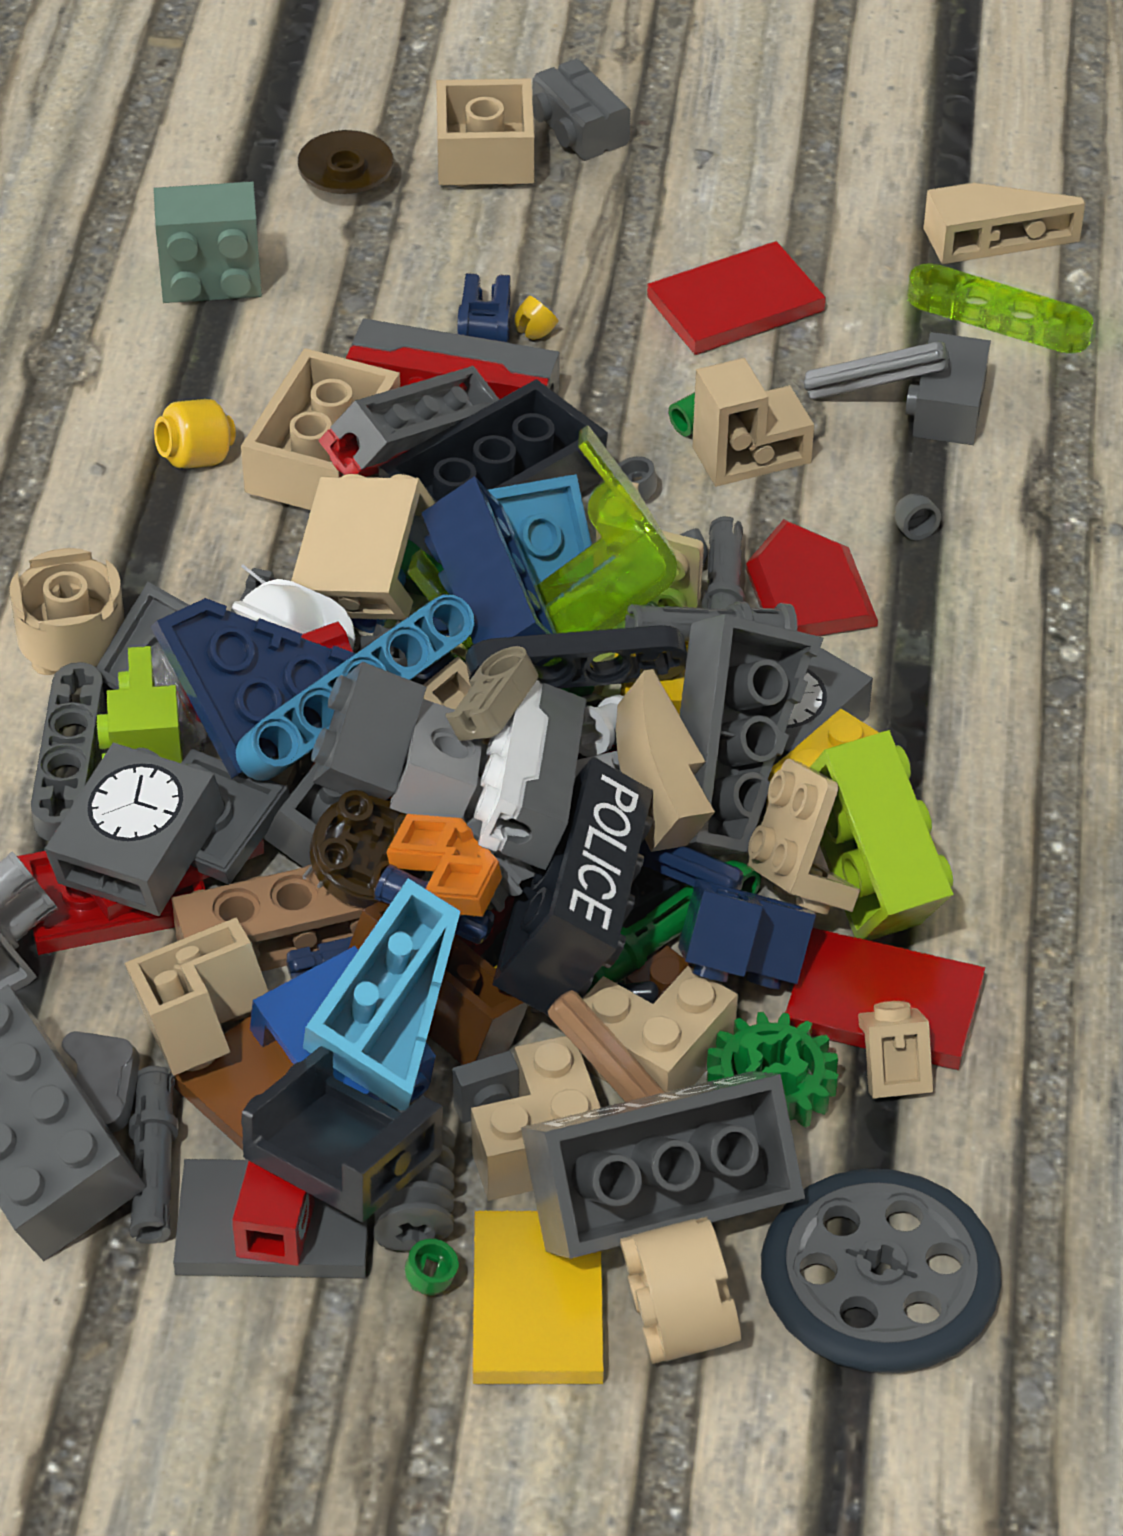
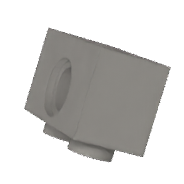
M423 699L396 792L391 798V809L405 814L463 818L466 809L475 812L484 787L480 786L482 778L480 776L488 759V755H486L488 745L482 743L483 738L465 741L458 740L445 716L446 713L454 712L455 709Z

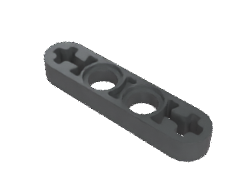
M77 662L67 664L61 667L52 679L31 799L34 830L38 836L47 841H50L93 774L98 744L97 715L103 713L105 699L102 675L95 666L88 663ZM82 687L80 694L81 703L72 702L71 694L75 693L76 688ZM75 723L86 727V730L76 736H63L58 733V730L67 724ZM61 765H74L79 768L75 775L67 778H59L50 774L54 768ZM56 798L63 799L65 809L61 811L60 816L54 817L57 805Z

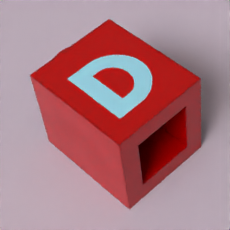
M248 1161L232 1219L236 1257L299 1266L315 1205L314 1196Z

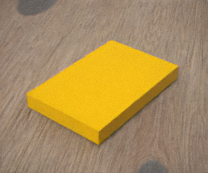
M475 1211L473 1384H603L601 1251L571 1259L546 1252L538 1211Z

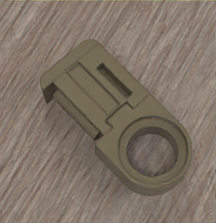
M521 646L508 647L487 658L469 681L471 688L455 711L446 713L445 716L459 741L494 737L502 731L538 679V673L525 648Z

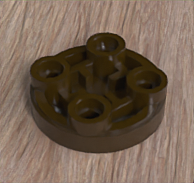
M350 790L342 794L339 801L331 805L321 815L311 838L309 854L316 877L319 882H323V887L329 893L347 904L367 908L379 902L375 900V890L384 870L390 865L387 850L407 814L391 809V799L383 800L369 796L360 790ZM400 869L419 879L425 873V871Z

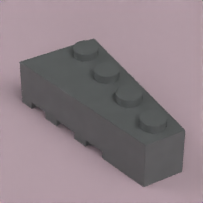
M727 614L691 623L680 718L705 760L704 765L695 774V778L715 812L686 847L710 857L747 853L750 838L757 826L768 795L769 774L776 756L783 754L789 734L785 733L794 705L801 703L808 681L804 680L811 658L818 656L823 637Z

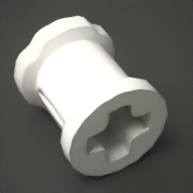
M614 695L605 698L598 708L593 706L585 707L579 753L583 756L592 757L609 751L612 745H617V705L624 696Z

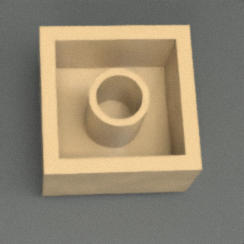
M531 78L436 80L438 185L468 186L470 184L516 185L534 183V123Z

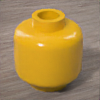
M199 399L173 402L167 406L163 415L156 420L154 436L159 454L162 457H166L174 467L187 469L220 464L226 458L229 446H232L235 442L236 429L231 416L226 415L223 408L215 400Z

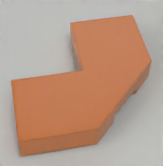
M407 814L387 850L389 864L397 866L398 869L433 871L434 873L425 889L458 909L460 915L483 917L502 879L499 861L489 849L478 845L472 829L462 818Z

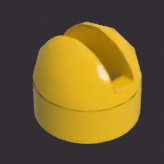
M530 295L519 306L515 314L517 331L520 333L525 332V337L531 340L542 339L559 322L558 318L545 305Z

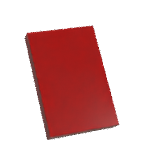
M777 241L648 283L647 286L648 299L694 355L825 311L826 297Z
M46 851L17 856L58 907L56 912H53L32 928L38 955L175 928L172 898L190 894L197 890H205L202 880L174 892L160 916L135 909L109 921L91 894L57 882Z
M812 928L798 983H794L785 1013H788L790 1016V1026L797 1028L807 1020L811 1022V1036L827 1035L831 1041L866 1049L865 1033L859 1027L858 1014L874 1012V1005L882 1002H908L911 1008H917L929 1021L931 1064L959 1070L984 981L986 967Z

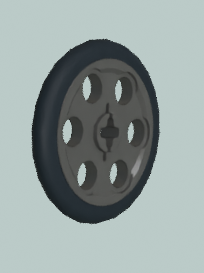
M858 1169L833 1174L807 1186L804 1189V1199L786 1203L769 1226L761 1250V1280L769 1304L788 1332L812 1352L838 1365L875 1373H903L931 1367L956 1355L979 1336L995 1312L1002 1283L1000 1258L991 1234L969 1205L949 1189L922 1176L893 1169ZM894 1212H909L917 1217L920 1225L910 1231H901L891 1227L886 1218ZM843 1216L854 1221L858 1226V1230L848 1236H838L829 1232L825 1228L824 1223L832 1217ZM948 1254L959 1261L961 1268L954 1273L940 1274L933 1271L926 1261L932 1255ZM880 1262L891 1266L882 1275H876L871 1272V1269H876ZM823 1264L834 1272L835 1278L829 1283L813 1284L801 1275V1270L807 1265ZM914 1302H925L936 1308L939 1317L929 1323H919L907 1317L904 1308ZM860 1307L870 1311L876 1321L866 1328H854L847 1325L840 1315L848 1308Z

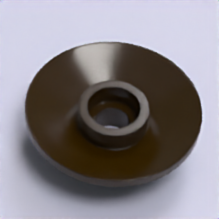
M356 130L332 131L311 139L302 147L297 159L298 171L304 181L321 191L334 194L360 193L375 188L389 177L393 169V154L390 147L383 140L372 134Z

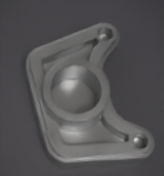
M78 1031L68 1033L63 1038L62 1048L77 1063V1081L112 1133L120 1131L127 1125L131 1111L136 1106V1081L140 1054L131 1042L125 1038Z

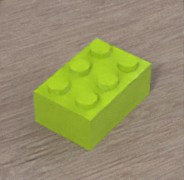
M890 730L825 749L810 768L836 781L838 792L819 845L829 871L860 889L853 911L844 910L854 937L871 941L921 925L954 895L951 889L953 886V874L947 859L942 854L938 855L931 838L932 822L929 811L922 800L916 799L909 781L911 770L905 751L901 746H895Z

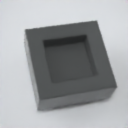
M511 1051L453 1068V1102L462 1124L471 1121V1108L519 1097V1067Z

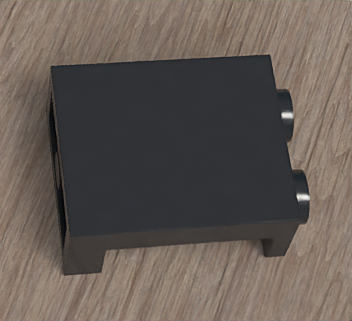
M320 1046L303 1061L292 1065L282 1078L262 1094L254 1096L247 1103L241 1117L243 1158L363 1223L442 1154L443 1106L422 1095L405 1111L400 1113L337 1080L333 1074V1052Z

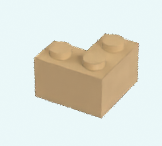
M745 358L696 369L692 447L715 487L811 463L814 423L790 385L765 391Z
M237 917L125 962L146 1021L173 1076L184 1071L203 1069L209 1066L216 1058L230 1053L220 1024L228 1020L238 1021L249 1017L252 1012L253 1000L269 992L252 944Z
M688 966L654 1004L603 976L585 995L583 1000L665 1092L695 1085L707 1070L708 1049L716 1048L717 1033L721 1030L733 1035L738 994L712 979L692 973L693 969ZM581 1053L587 1071L607 1082Z
M566 1035L514 1047L515 1061L519 1067V1097L471 1108L472 1155L488 1201L533 1191L521 1127L601 1108L581 1052Z

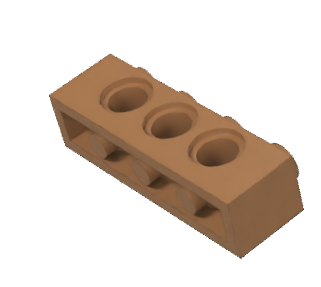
M311 864L299 869L254 877L246 881L212 889L197 890L190 894L172 898L177 941L237 917L252 944L261 972L287 966L286 954L291 950L310 946V950L313 952L318 950L317 944L353 936L361 913L365 908L356 907L339 900L323 886L317 888L319 880L314 871L310 873L307 879H303L304 873Z

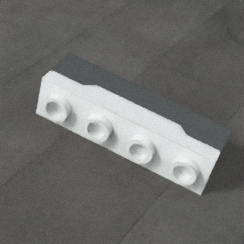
M537 680L502 731L490 738L486 755H489L490 758L480 782V786L484 787L479 798L474 818L482 821L478 845L493 851L499 850L501 854L546 870L568 824L586 699L546 683L540 684V681Z

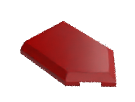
M783 519L746 562V571L760 608L775 609L779 603L791 604L796 612L798 632L820 636L878 626L877 616L849 547Z

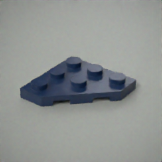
M204 598L157 620L151 626V629L231 779L244 773L236 761V748L239 740L262 719L351 658L355 653L337 646L332 648L322 646L301 638L302 633L261 618L256 621L226 610V605ZM303 707L306 721L311 726L322 728L320 715L312 708ZM259 738V747L262 753L271 759L279 756L278 749L271 740Z

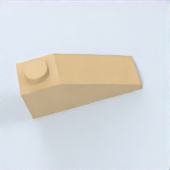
M980 183L927 190L923 229L942 264L1080 242L1085 202L1082 197Z

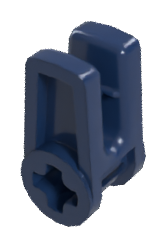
M466 273L462 305H459L457 334L509 343L510 275L500 274L496 277L495 284L491 286V301L484 302L482 301L481 279L479 275Z

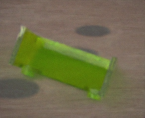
M589 425L579 431L578 447L604 480L594 489L588 502L589 518L602 537L536 585L556 633L613 629L625 620L626 615H632L627 611L630 604L646 605L669 588L677 574V559L673 548L638 490ZM420 549L413 554L408 574L427 599L432 601L441 595H449L439 579L438 573L440 572L423 550ZM469 636L462 642L467 650L468 646L473 644ZM555 657L543 666L554 665L560 662L562 658Z

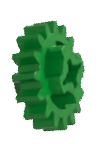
M758 1012L755 1025L749 1026L746 1021L737 1018L734 1020L733 1035L721 1030L717 1033L716 1048H709L707 1053L706 1082L734 1076L733 1070L737 1071V1075L750 1071L780 1074L789 1120L795 1119L800 1125L807 1128L811 1126L812 1111L825 1115L828 1112L829 1097H836L839 1075L837 1074L838 1054L828 1052L830 1039L827 1035L811 1037L812 1023L808 1020L796 1028L790 1026V1016L788 1013H782L778 1022L772 1023L769 1022L764 1012Z

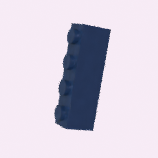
M475 476L421 512L429 531V535L424 537V541L431 554L442 564L444 569L438 573L442 585L449 595L462 598L470 606L474 614V627L469 635L473 644L468 646V650L474 644L491 638L556 633L504 507ZM555 657L543 659L536 665L543 666Z

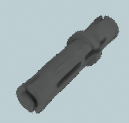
M730 516L718 517L709 525L708 589L702 593L703 609H726L734 602H745V594L740 588L743 526L740 521H737L734 524L733 534L734 518Z
M149 1066L138 1071L135 1114L129 1120V1137L134 1141L133 1166L147 1185L145 1189L132 1198L130 1236L132 1238L136 1237V1241L145 1244L163 1242L171 1235L172 1143L178 1136V1119L173 1114L175 1075L173 1076L172 1073H169V1069L161 1066Z

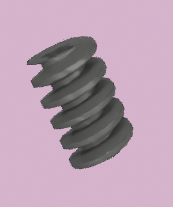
M442 1124V1154L374 1212L376 1222L374 1225V1238L380 1246L392 1250L409 1251L421 1240H442L453 1231L454 1222L451 1212L454 1209V1196L451 1191L454 1189V1175L451 1171L454 1169V1154L452 1150L455 1148V1134L449 1127Z

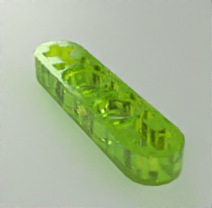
M921 264L910 271L907 298L918 309L1063 353H1079L1090 345L1094 320L1087 310L1079 306L938 264ZM979 298L988 303L972 304L965 301V299ZM1025 312L1032 314L1034 317L1018 318L1011 313Z

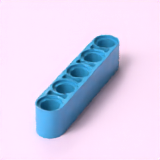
M441 595L433 599L266 716L238 742L236 761L240 769L248 777L255 780H269L282 773L313 750L323 728L329 729L334 710L328 708V700L331 690L340 675L346 677L361 662H365L408 680L414 679L445 657L472 633L474 614L470 606L462 598L455 595ZM432 617L441 619L447 625L449 637L440 634L435 629ZM390 647H396L405 654L407 667L399 665L393 660L390 654ZM303 707L312 708L320 715L322 728L311 726L306 721ZM259 738L269 739L276 745L279 754L278 759H271L262 753L259 747Z

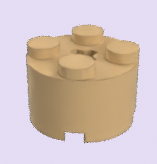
M77 548L55 549L35 556L29 560L30 568L20 577L17 571L10 583L11 605L20 651L31 661L33 670L42 675H53L61 667L70 663L83 662L97 667L125 620L121 582L117 569L109 561L106 560V565L93 560L91 552Z
M708 1217L691 1219L620 1239L629 1273L627 1278L636 1312L641 1313L644 1327H642L652 1364L678 1359L741 1341L734 1299L730 1300L726 1278H728L714 1228Z

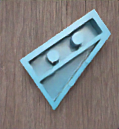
M408 878L307 1024L303 1049L309 1053L314 1052L320 1046L333 1052L334 1069L395 1108L406 1110L409 1107L460 911Z

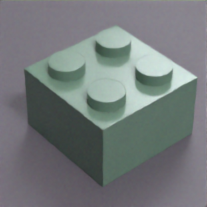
M253 182L155 187V228L163 303L262 297Z

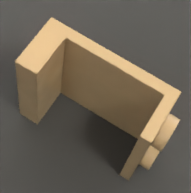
M345 474L342 477H320L291 581L333 599L344 607L350 618L405 620L408 618L413 600L399 582L398 575L414 516H422L421 512L435 504L420 479L403 474L393 475L391 478H366L357 474Z

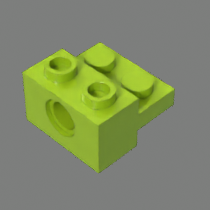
M151 646L128 648L129 671L118 672L119 689L107 690L108 714L97 715L99 748H110L112 743L132 749L146 748L156 753L159 757L182 763L184 758L176 685L155 687Z

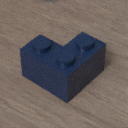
M696 878L678 948L684 960L689 962V966L693 967L692 973L698 976L727 982L729 973L744 977L745 972L748 971L745 980L764 987L780 989L782 980L795 984L798 983L816 914L812 910L796 904Z

